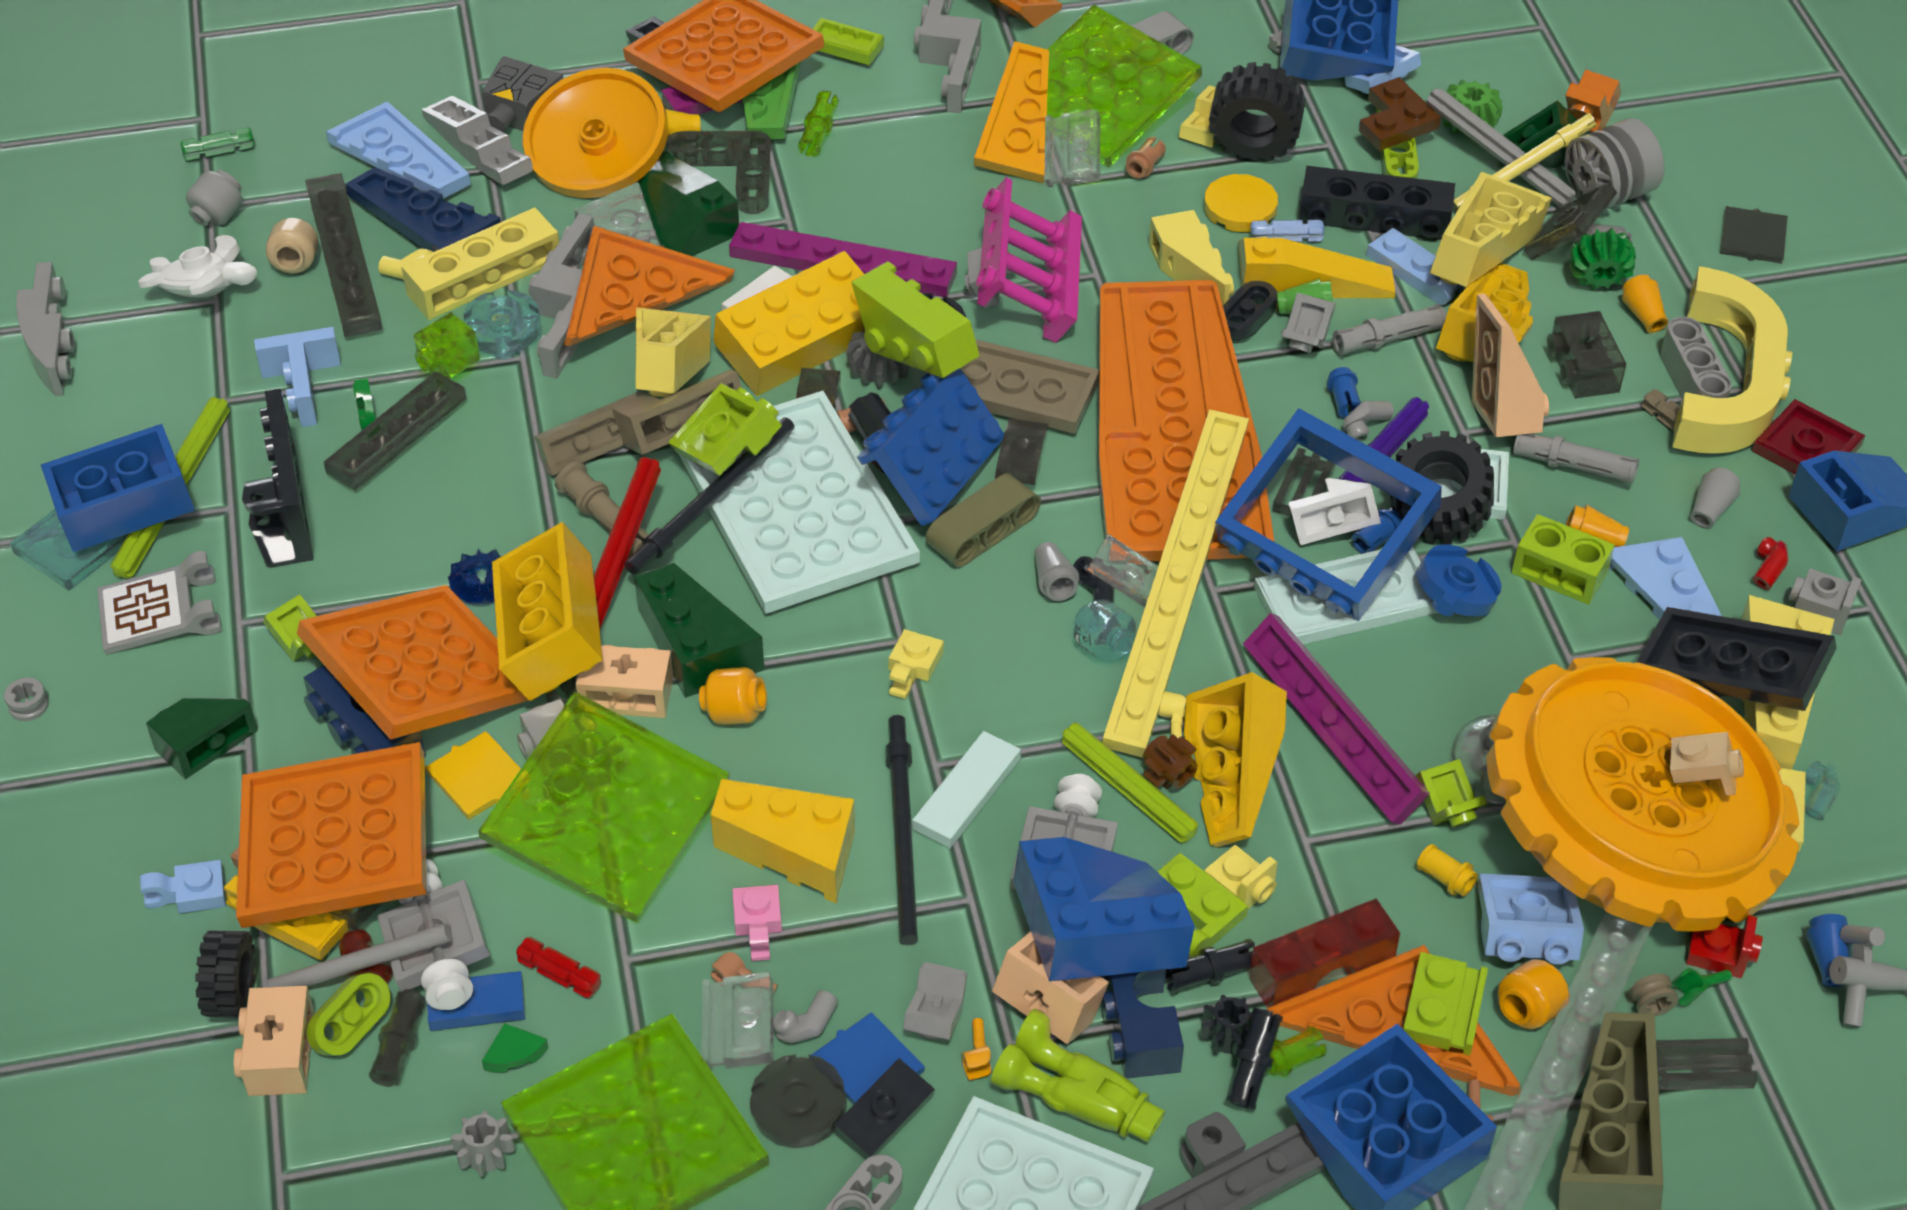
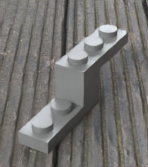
M928 0V5H923L921 26H917L915 29L914 47L919 48L920 63L948 66V73L950 75H944L941 95L942 97H947V112L961 114L981 49V19L949 16L953 0Z
M582 213L578 214L571 226L565 228L561 241L554 250L548 253L544 266L538 274L533 275L528 289L529 295L532 297L534 314L555 319L547 335H543L539 340L537 356L541 359L543 375L556 379L581 343L579 342L572 346L564 345L582 271L581 267L584 263L590 234L594 226L593 216Z

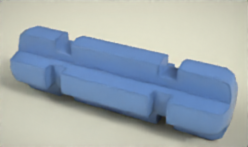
M1266 220L1252 221L1250 225V238H1284L1295 242H1302V239H1307V242H1321L1324 237V224L1321 220H1307V224H1302V220H1272L1271 224H1267Z

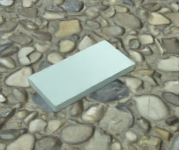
M1413 546L1360 621L1341 611H1338L1337 614L1326 606L1325 601L1312 594L1310 596L1302 595L1290 585L1288 580L1277 574L1255 578L1254 589L1267 615L1272 613L1279 616L1302 644L1439 613L1432 606L1433 599L1426 594L1415 576V571L1421 561ZM1381 549L1315 565L1355 587Z

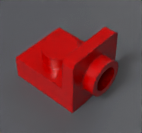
M1748 915L1743 929L1720 924L1714 930L1692 931L1686 964L1714 972L1729 970L1733 977L1742 979L1748 961L1757 963L1763 936L1755 934L1758 917Z

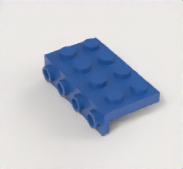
M961 368L944 378L926 373L920 379L922 385L908 393L901 400L904 405L884 418L882 422L885 426L865 439L863 442L865 448L857 456L861 465L874 460L878 462L921 526L934 522L1006 436Z

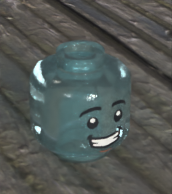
M1098 599L1084 605L1076 614L1074 619V639L1078 646L1103 662H1113L1122 658L1132 649L1136 637V622L1132 615L1109 600Z

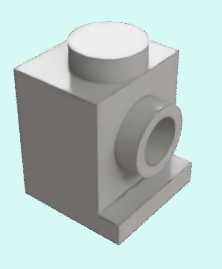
M1810 568L1806 579L1797 576L1789 600L1796 602L1795 608L1835 619L1831 633L1841 636L1862 579L1853 577L1852 581L1849 582Z

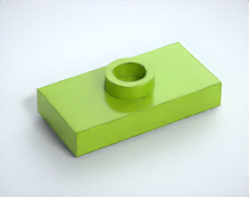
M820 18L812 28L823 34L825 47L818 51L866 65L872 63L884 46V35L832 20Z

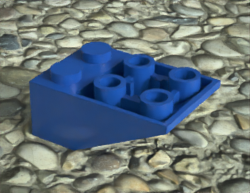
M1831 451L1799 463L1789 498L1836 551L1907 526V474L1892 457Z

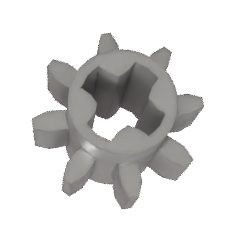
M483 1111L482 1114L475 1115L469 1119L462 1118V1134L451 1135L453 1149L458 1152L456 1156L459 1167L464 1169L470 1165L474 1170L478 1171L479 1176H483L485 1172L493 1171L496 1168L503 1170L505 1168V1153L515 1151L513 1136L509 1135L507 1119L502 1118L496 1121L488 1115L487 1111Z

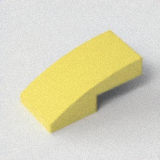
M1209 85L1196 98L1194 112L1181 124L1179 138L1211 148L1216 144L1213 140L1214 134L1210 133L1209 116L1216 87Z

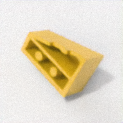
M721 779L711 811L714 847L760 869L767 866L786 875L788 882L797 886L804 883L823 892L825 899L837 904L855 835L854 799Z

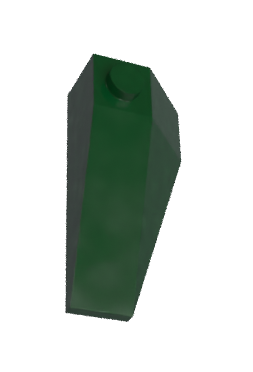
M663 151L651 170L636 182L659 246L695 256L733 238L739 226L738 200L718 180Z

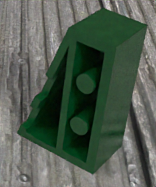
M675 563L634 576L638 610L659 650H671L673 676L685 698L698 694L701 686L706 684L709 674L716 669L746 667L752 669L755 673L765 670L762 636Z

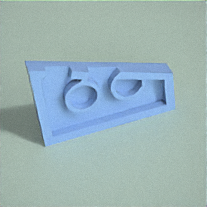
M1682 537L1614 548L1609 569H1617L1626 579L1624 585L1634 595L1640 593L1654 607L1652 613L1659 620L1667 607L1722 616Z

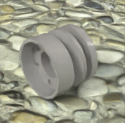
M1634 118L1625 119L1602 130H1597L1571 140L1566 148L1564 160L1566 176L1570 187L1575 190V196L1589 210L1596 212L1626 202L1627 199L1631 200L1656 190L1663 181L1665 169L1663 153L1657 138L1647 125Z

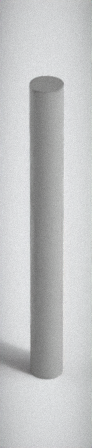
M444 923L270 978L267 984L268 987L311 986L450 942L451 933L448 925Z

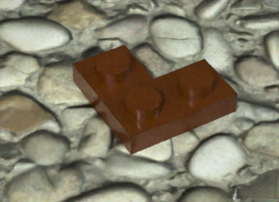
M1400 77L1369 88L1368 100L1380 112L1360 119L1359 132L1378 151L1439 129L1441 116L1430 108Z

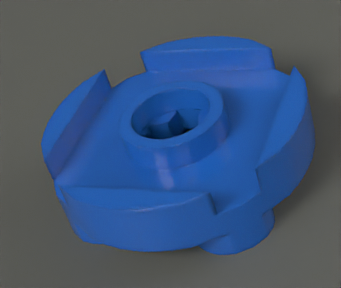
M1446 544L1437 545L1430 549L1416 569L1415 576L1419 580L1421 587L1433 599V608L1444 616H1453L1455 613L1472 617L1487 616L1501 592L1502 585L1498 574L1481 557L1477 563L1465 557L1469 550Z

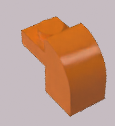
M1585 69L1579 84L1571 82L1565 95L1568 106L1567 110L1577 120L1587 113L1592 115L1597 126L1588 132L1592 133L1602 130L1608 123L1621 95L1619 80Z

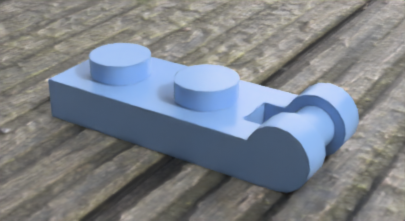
M1394 228L1368 244L1367 257L1378 264L1392 267L1395 276L1437 304L1445 305L1454 298L1455 292L1462 293L1467 288L1460 284L1446 283L1439 276L1431 274L1430 271L1436 256Z

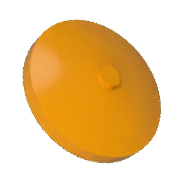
M617 68L584 70L560 80L536 101L524 125V153L531 158L532 169L537 178L557 193L575 198H597L611 195L636 183L656 164L665 148L668 137L667 113L656 90L642 77Z

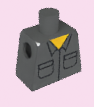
M503 56L483 88L482 93L484 109L488 115L490 125L502 132L507 127L523 131L528 114L536 101L550 87L562 80L563 74Z

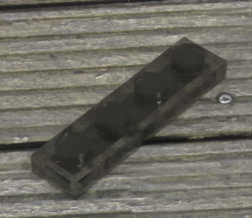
M435 371L323 462L325 472L351 489L357 490L467 399L465 387Z

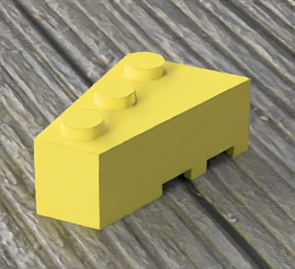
M636 307V389L648 390L649 394L655 397H667L678 391L710 361L711 316Z

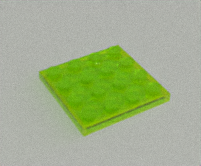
M1093 4L1047 48L1049 50L1046 131L1109 168L1202 76L1201 65Z
M575 691L480 827L479 838L638 923L713 807L721 779L729 780L730 773Z
M673 1013L501 1102L504 1115L563 1210H687L769 1165V1154Z

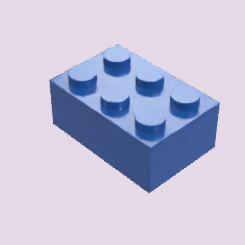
M163 424L41 464L58 519L73 553L195 511Z

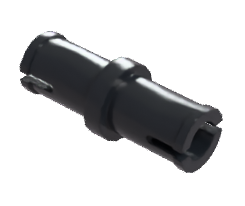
M1245 939L1243 942L1216 950L1211 946L1201 949L1199 955L1188 958L1186 967L1166 969L1165 982L1173 981V983L1167 985L1168 990L1171 993H1175L1181 989L1205 982L1214 985L1221 983L1225 976L1258 968L1260 965L1258 950L1255 949L1249 952L1250 948L1255 947V943L1251 939Z
M1254 1007L1243 1048H1237L1235 1058L1239 1061L1229 1094L1226 1097L1227 1102L1236 1103L1237 1106L1256 1110V1103L1266 1070L1273 1067L1274 1059L1270 1056L1280 1023L1284 1018L1279 1014L1273 1015L1274 1012Z

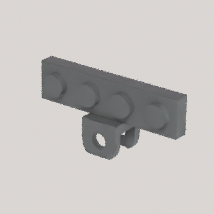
M1214 1112L1189 1125L1186 1129V1141L1181 1145L1180 1156L1192 1178L1140 1205L1138 1210H1250L1327 1168L1299 1122L1245 1150L1246 1143L1230 1120L1223 1114Z

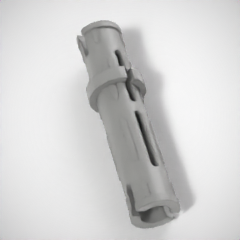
M1440 304L1383 320L1367 319L1364 320L1363 324L1356 327L1334 331L1332 336L1333 345L1336 352H1339V355L1363 348L1378 349L1389 341L1442 329L1446 312Z
M1534 433L1517 435L1513 450L1514 455L1547 462L1549 467L1557 468L1558 465L1618 479L1630 484L1634 483L1640 462L1639 458L1622 456L1565 441V437L1558 435L1555 438Z

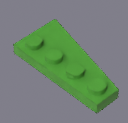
M801 62L743 98L749 139H785Z

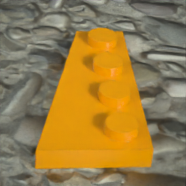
M1014 41L974 156V166L1044 184L1049 50Z

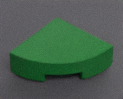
M368 378L356 379L352 384L361 432L364 433V436L377 434L378 429Z
M504 1023L482 1059L483 1070L505 1073L508 1072L509 1068L518 1067L528 1062L532 1064L539 1060L547 1051V1039Z

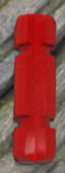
M526 937L516 950L518 962L531 969L537 966L538 973L567 988L573 985L574 992L586 998H591L596 993V990L600 988L602 981L600 980L601 975L599 972L588 966L580 968V962L552 947L544 949V943L533 937Z

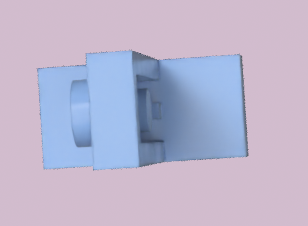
M328 327L254 339L262 378L284 375L286 385H293V388L286 389L290 413L298 411L301 427L317 425L310 371L341 366L334 328Z

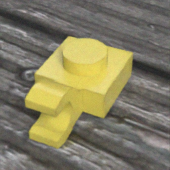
M904 629L889 656L888 670H891L889 679L894 680L889 694L906 699L916 678L929 681L944 653V641Z

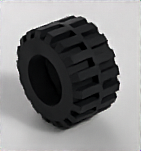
M1256 62L1248 63L1245 68L1241 65L1233 67L1232 73L1227 71L1222 76V80L1217 83L1209 116L1210 133L1214 134L1213 140L1217 145L1223 144L1222 150L1227 154L1233 152L1236 154L1235 158L1243 160L1244 157L1250 158V162H1259V159H1264L1268 162L1274 160V155L1280 158L1286 155L1287 149H1292L1299 138L1305 108L1304 91L1301 86H1296L1297 79L1293 75L1286 76V70L1281 67L1273 69L1269 63L1257 66ZM1246 110H1259L1268 115H1255Z
M1440 431V436L1433 437L1431 432L1423 434V440L1418 442L1413 438L1407 442V450L1400 448L1396 454V461L1430 480L1449 479L1463 487V489L1452 496L1441 497L1440 508L1420 534V536L1425 537V543L1434 545L1435 539L1443 540V545L1452 544V538L1458 537L1461 542L1469 539L1470 530L1477 534L1483 528V520H1489L1491 506H1494L1493 466H1490V457L1487 452L1481 453V445L1475 440L1468 444L1467 436L1460 433L1454 438L1450 437L1449 431ZM1390 495L1391 508L1396 510L1403 520L1412 506Z

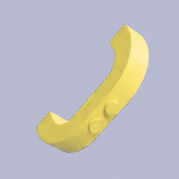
M1699 266L1689 295L1687 317L1693 318L1698 322L1719 326L1731 332L1741 341L1746 352L1743 393L1730 398H1712L1685 392L1677 414L1672 448L1697 453H1727L1754 444L1755 440L1770 426L1779 401H1785L1789 391L1791 378L1785 375L1788 374L1791 365L1792 352L1787 351L1788 328L1785 317L1779 306L1768 294L1736 275Z

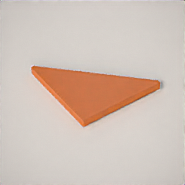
M593 226L564 345L572 346L636 320V307L662 310L731 282L735 269Z
M1422 945L1271 1006L1267 1010L1274 1012L1273 1015L1279 1014L1284 1017L1280 1023L1281 1027L1359 1049L1396 1024L1404 1029L1420 952L1428 954L1430 952L1425 945ZM1478 1022L1470 1055L1463 1054L1464 1050L1449 1047V1050L1417 1043L1450 1078L1466 1083L1476 1079L1480 1081V1087L1509 1096H1515L1519 1093L1521 1084Z

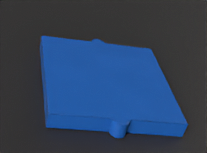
M872 1012L847 1030H838L833 1040L810 1055L811 1061L853 1105L898 1058L918 1075L925 1072V1066Z

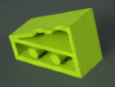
M889 261L851 282L865 328V342L871 352L941 378L980 357L971 321L940 298L935 297L930 300L920 293L921 285L914 279L905 282L895 274L896 266Z

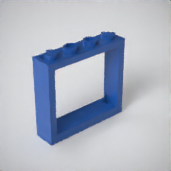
M1298 408L1215 521L1217 540L1229 547L1231 554L1238 556L1241 553L1253 560L1254 564L1262 572L1271 576L1277 574L1288 580L1290 585L1302 595L1310 596L1312 594L1325 601L1326 606L1337 614L1338 611H1341L1360 621L1440 508L1442 486ZM1297 444L1412 506L1355 587L1240 523Z

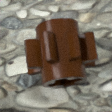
M1172 734L1168 738L1165 735H1161L1155 738L1144 751L1143 760L1149 768L1143 775L1157 788L1161 786L1169 789L1171 786L1175 789L1181 788L1193 778L1197 771L1198 765L1195 762L1196 760L1191 757L1197 749L1183 736L1177 738Z

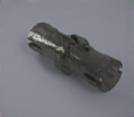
M406 989L403 992H397L390 1018L387 1024L383 1025L378 1035L380 1042L379 1050L369 1072V1078L378 1085L392 1087L394 1084L397 1086L401 1079L406 1057L415 1048L418 1040L415 1032L426 1005L425 997L416 991Z

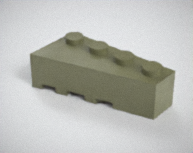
M1605 1012L1591 1063L1588 1082L1583 1092L1576 1127L1573 1130L1567 1161L1560 1179L1558 1210H1661L1663 1165L1655 1013Z

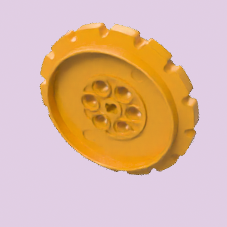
M1608 657L1575 658L1567 670L1557 664H1551L1525 678L1518 691L1508 696L1495 718L1489 734L1494 744L1486 756L1487 773L1492 792L1506 800V804L1501 811L1504 821L1520 845L1526 851L1532 853L1546 873L1576 896L1603 908L1607 913L1648 927H1652L1655 922L1669 923L1672 929L1676 931L1714 930L1719 927L1726 916L1734 922H1740L1746 919L1748 915L1756 913L1766 905L1776 892V889L1781 886L1790 874L1799 849L1798 842L1791 835L1798 828L1800 822L1793 792L1789 786L1782 784L1779 774L1781 766L1766 744L1743 717L1722 699L1695 682L1670 671L1639 662H1617L1615 659ZM1728 732L1733 750L1740 749L1744 765V776L1736 778V795L1726 796L1721 778L1674 783L1670 772L1672 738Z

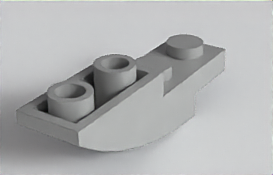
M52 262L36 263L33 289L17 290V317L31 363L37 375L55 396H64L65 379H71L72 374L68 354L69 352H74L75 349L74 334L71 328L66 329L59 305V300L65 299L63 278L56 276Z

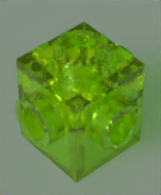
M452 312L413 334L416 346L414 356L417 364L424 372L432 373L442 382H445L480 360L475 330Z

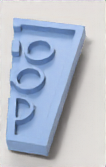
M385 102L326 131L328 143L380 170L413 182L414 187L421 191H429L431 189L443 194L444 199L471 185L469 173L389 102Z

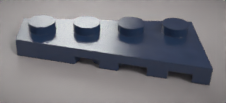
M375 167L345 183L347 195L423 249L433 252L501 223V217L491 213L487 216H482L475 213L474 206L464 202L455 205L444 201L443 194L431 189L429 191H419L414 189L413 182Z

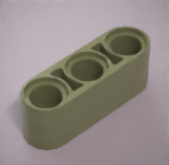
M1005 473L934 520L926 533V542L956 567H963L1030 522L1040 508L1041 498L1010 473Z

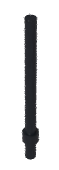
M783 417L779 421L782 425L781 428L773 435L770 443L762 448L756 456L746 451L662 529L656 528L644 538L643 546L624 563L628 572L636 575L654 558H661L673 547L674 539L795 429L793 422L789 418Z
M893 715L888 719L889 743L885 747L886 765L891 769L899 941L903 945H913L918 941L908 772V767L912 765V747L907 742L905 717Z

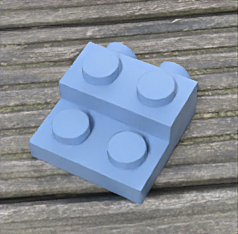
M1479 874L1478 894L1482 910L1480 931L1485 955L1497 956L1507 962H1514L1522 957L1542 958L1552 964H1564L1569 960H1580L1584 926L1574 893L1552 877Z

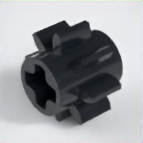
M1221 995L1215 1007L1211 1005L1204 1006L1202 1018L1204 1022L1201 1025L1200 1037L1201 1039L1211 1040L1214 1046V1053H1233L1235 1055L1237 1048H1243L1253 1015L1246 1004V998L1238 999Z

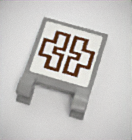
M194 552L188 555L180 565L97 588L102 644L106 655L189 632L201 635H214L222 631L221 618L219 614L215 615L212 600H202L193 606L191 603L189 584L207 586L216 582L214 568L212 565H208L206 552Z

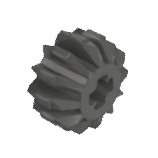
M863 328L862 332L852 334V339L848 343V349L846 350V356L854 378H861L864 385L875 382L879 388L882 383L888 382L896 385L898 378H907L911 366L871 352L865 342V328Z

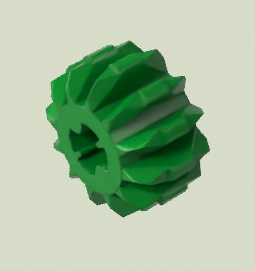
M1596 228L1595 233L1592 235L1583 233L1580 241L1572 243L1570 269L1573 271V277L1578 279L1580 285L1590 284L1593 290L1599 286H1605L1609 290L1610 286L1614 283L1624 285L1625 278L1633 276L1636 259L1635 247L1627 238L1626 233L1616 234L1613 228L1606 232H1600Z

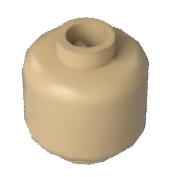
M282 219L273 226L267 239L266 255L268 261L275 269L283 273L297 274L305 271L313 263L318 250L319 239L317 233L309 223L302 219Z

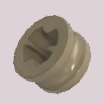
M1659 973L1641 978L1634 983L1629 992L1633 1001L1637 1002L1636 1008L1639 1013H1655V1017L1673 1009L1679 1000L1676 991L1671 989L1672 983L1669 976Z

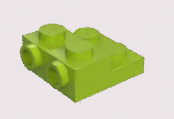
M720 383L668 443L678 454L720 476L725 469L735 462L743 449L756 456L762 448L770 443L773 435L782 425L776 419L779 412L767 400L760 398L756 401L745 389L738 387L737 390H734Z

